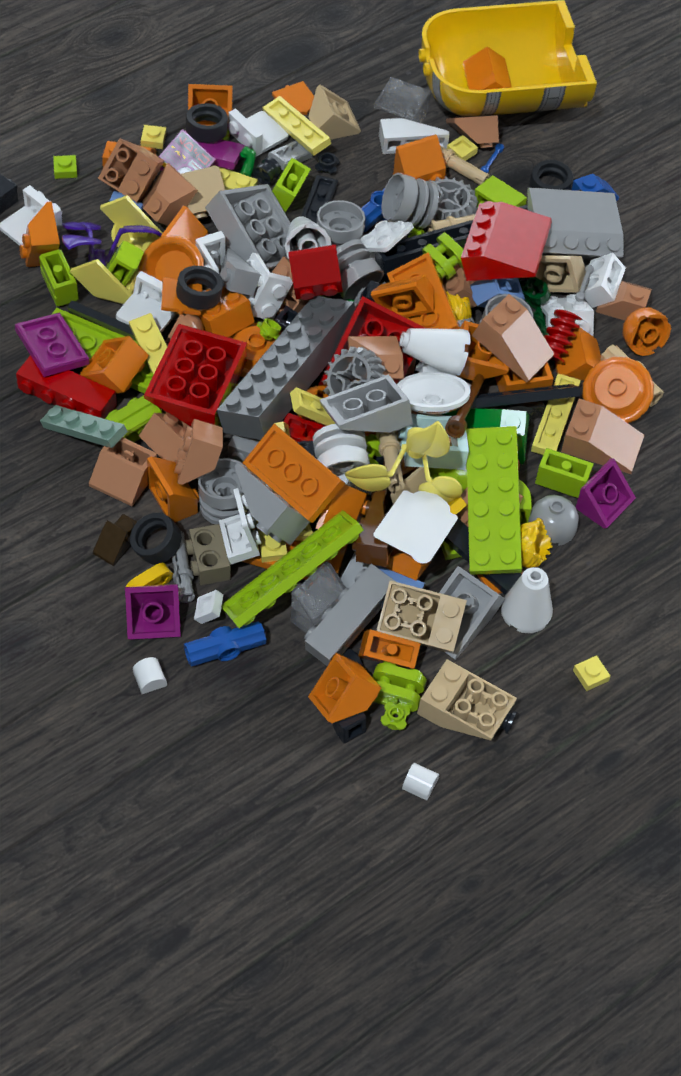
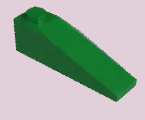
M504 409L469 410L465 419L467 423L466 429L517 426L519 464H525L529 423L527 411ZM451 411L442 414V416H456L458 411Z

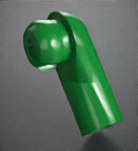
M244 146L240 156L245 158V162L240 174L251 177L255 165L256 152L253 148L250 149L248 146Z

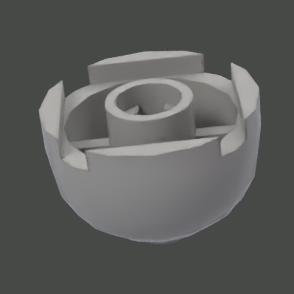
M549 495L538 500L532 507L528 523L533 522L537 518L542 519L545 530H547L546 535H549L551 538V543H559L558 546L564 545L575 536L579 515L576 507L570 500L559 495Z

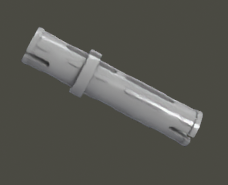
M181 531L182 540L180 547L175 555L172 556L174 567L173 581L178 584L179 601L187 603L194 600L195 594L192 586L193 572L189 569L184 533Z

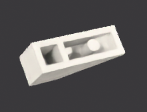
M403 118L380 119L379 138L383 154H393L396 152L397 146L435 134L440 145L447 149L449 141V131Z

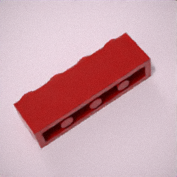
M31 355L16 373L18 388L22 392L41 398L48 404L52 403L103 419L117 406L115 390L70 370L44 377Z

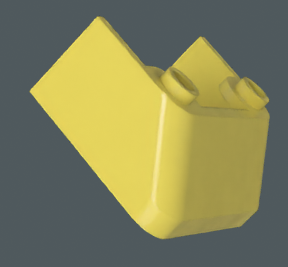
M128 195L102 204L100 207L114 223L111 232L113 242L119 229L127 225L149 226L162 233ZM124 233L121 235L117 246L119 247L123 241H127L144 252L152 242L161 237L153 233ZM98 259L71 268L70 273L96 298L124 304L134 292L139 269L137 267L125 286Z

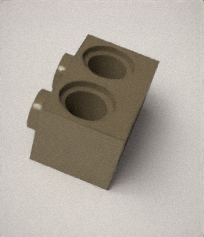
M216 524L189 529V540H185L187 554L192 555L194 560L191 561L193 577L198 576L200 585L230 580V563L220 525Z

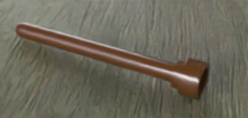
M477 374L470 386L469 400L459 408L456 416L448 419L445 431L450 437L460 438L464 435L467 428L465 419L484 381L483 375Z

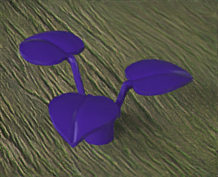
M90 222L62 223V227L67 230H85L89 236L63 235L62 241L68 250L79 245H89L88 262L98 259L105 267L107 266V261L111 260L122 234L141 232L153 233L159 237L162 235L158 230L149 226H123V228L119 229L108 255H106L105 250L94 249V244H102L100 239L93 238L92 230H101L100 225Z

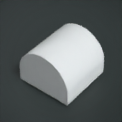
M145 658L134 665L133 673L142 694L167 686V681L157 658Z
M413 763L405 778L402 789L428 800L439 778V774Z

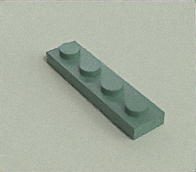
M58 405L51 408L40 420L43 428L113 448L128 432L124 424Z

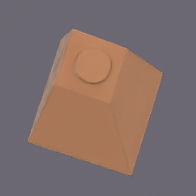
M498 115L446 119L448 125L465 136L473 144H479V148L493 147L492 143L499 142Z
M167 163L143 198V209L156 222L169 226L183 206H188L198 190L171 164Z
M621 280L615 301L597 306L596 312L625 321L633 311L647 306L652 289Z
M348 336V350L351 346L357 348L364 347L367 350L373 351L382 360L381 365L386 368L382 374H389L396 384L404 379L403 354L396 336Z

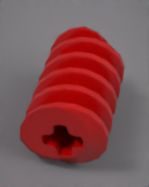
M557 309L554 311L556 318L550 320V324L553 327H547L546 332L548 335H545L544 338L554 353L550 360L564 364L565 360L560 355L569 354L564 349V346H572L568 337L576 338V334L571 330L579 329L580 326L575 321L583 319L567 310Z

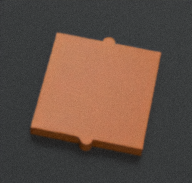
M303 81L291 86L286 85L285 88L272 92L274 99L281 96L302 115H307L310 112L314 95Z
M163 277L161 310L177 312L180 315L184 313L200 316L201 310L190 308L181 303L177 298V279ZM202 284L187 285L193 290L202 292Z

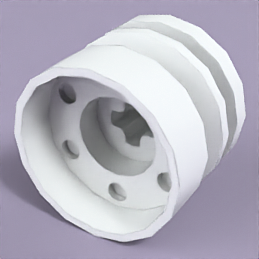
M331 424L318 430L312 437L317 460L344 481L345 485L353 484L346 478L345 472L370 464L368 452L366 451L367 444L364 431L340 430L336 424Z

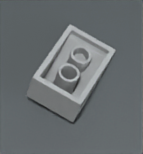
M389 374L320 399V404L340 430L390 433L413 424L410 401Z
M237 462L235 469L250 514L258 521L256 527L267 536H271L278 543L283 540L291 545L310 521L257 475Z
M457 566L439 592L467 600L453 654L445 652L455 660L489 623L505 600L500 594L459 566Z

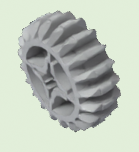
M446 176L442 180L438 177L435 181L429 180L437 185L439 193L438 206L432 220L440 221L448 216L460 218L476 214L478 200L475 190H471L470 184L464 185L463 180L458 182L455 177L451 180Z
M350 346L349 350L341 349V355L334 354V362H327L330 366L329 371H323L327 375V379L322 381L327 386L323 391L329 396L386 376L382 374L386 368L381 365L382 360L373 351L367 350L364 347Z

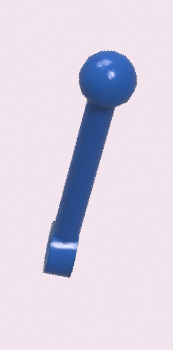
M496 144L495 152L480 170L486 173L489 172L490 165L498 153L503 152L504 145Z

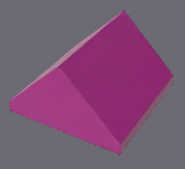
M610 458L581 488L576 504L578 511L602 528H608L636 499L614 458Z
M178 584L125 587L128 639L181 637Z

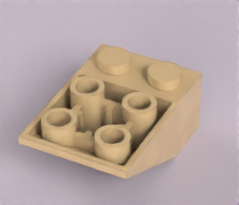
M390 580L377 631L453 654L467 600Z
M447 659L421 697L417 714L440 727L492 740L517 698Z

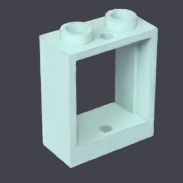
M411 414L413 424L398 430V438L402 439L400 445L406 444L409 429L414 427L426 428L436 421H439L445 429L448 419L452 416ZM466 431L460 438L451 437L452 446H450L449 452L444 456L437 458L427 456L428 467L465 470L469 453ZM405 452V466L424 467L422 458H411Z

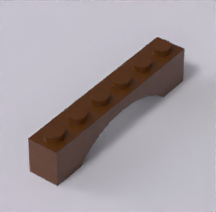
M404 456L400 462L403 481L419 468L405 466ZM388 488L372 492V501H367L366 517L361 518L359 523L364 531L352 543V550L356 551V562L372 563L373 565L387 567L393 546L375 538L374 532L385 518V511L392 501L391 491Z

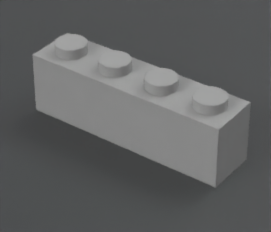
M372 563L366 570L364 568L360 570L354 579L355 583L350 589L345 588L338 597L339 602L333 608L329 607L324 612L320 624L317 627H311L304 637L306 639L305 649L328 666L335 653L342 655L381 610L389 581H396Z

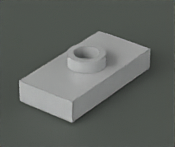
M294 141L269 152L268 157L274 158L279 163L281 169L284 170L291 157L301 163L312 158V154L297 141Z

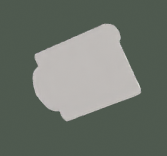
M403 491L374 532V537L411 555L416 562L423 564L431 561L458 517L450 512L448 503L437 494L425 491H418L413 494L409 491Z

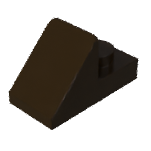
M122 514L114 524L107 520L94 547L93 554L110 565L115 566L131 547L130 535L137 521L125 514Z

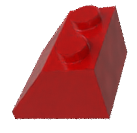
M336 244L288 252L296 299L309 300L314 296H333L343 292Z

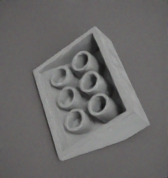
M268 184L219 191L206 205L205 208L218 231H222L227 247L236 252L245 261L250 258L252 253H257L269 272L272 273L283 256L287 257L285 240L291 223Z
M528 188V210L550 217L552 220L542 255L582 256L583 260H592L610 253H614L618 259L623 257V230L615 193Z

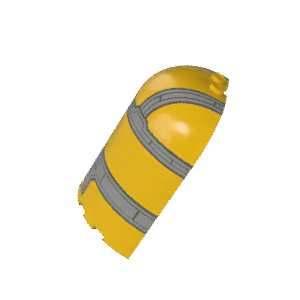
M565 0L445 10L432 16L425 23L422 30V49H419V61L423 62V73L428 87L442 107L459 116L479 117L586 107L587 102L592 101L597 85L586 55L576 56L573 49L572 41L575 26ZM488 46L505 58L512 88L468 89L463 61Z

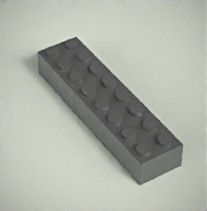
M314 296L310 299L217 409L223 432L261 440L274 423L281 422L293 408L290 392L296 387L306 391L327 366V362H330L355 310L354 302L322 296Z

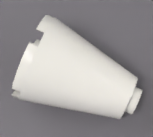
M301 216L295 218L290 224L285 240V252L289 259L288 252L331 245L330 236L324 228L310 219Z
M409 328L401 334L399 345L404 353L443 373L459 376L468 357V352H465V344L470 345V333L464 329Z
M528 568L505 595V600L501 605V614L505 623L516 627L517 631L521 633L541 631L549 623L553 614L547 574L539 568Z

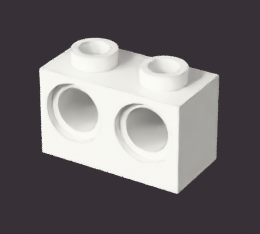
M614 253L592 259L589 264L594 267V271L589 276L584 291V299L592 308L615 301L625 271V266Z

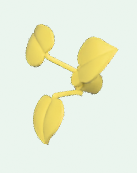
M439 421L426 428L414 427L408 430L406 444L401 445V451L390 471L387 472V468L384 465L368 464L345 472L346 478L357 487L371 492L381 491L390 486L391 480L389 477L394 475L405 452H407L411 458H422L427 482L419 485V491L437 494L447 503L461 497L462 486L456 479L447 476H439L434 479L430 477L427 456L433 458L441 457L447 454L450 449L449 437Z

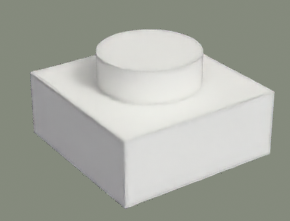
M214 590L198 597L194 620L203 624L220 617L223 594Z

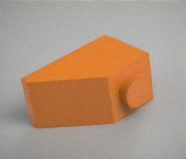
M369 629L364 631L358 656L379 663L388 662L399 667L414 669L421 643Z

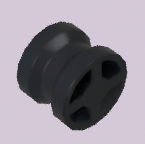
M266 157L263 159L262 164L254 167L253 173L261 184L269 185L273 178L281 174V167L274 158Z

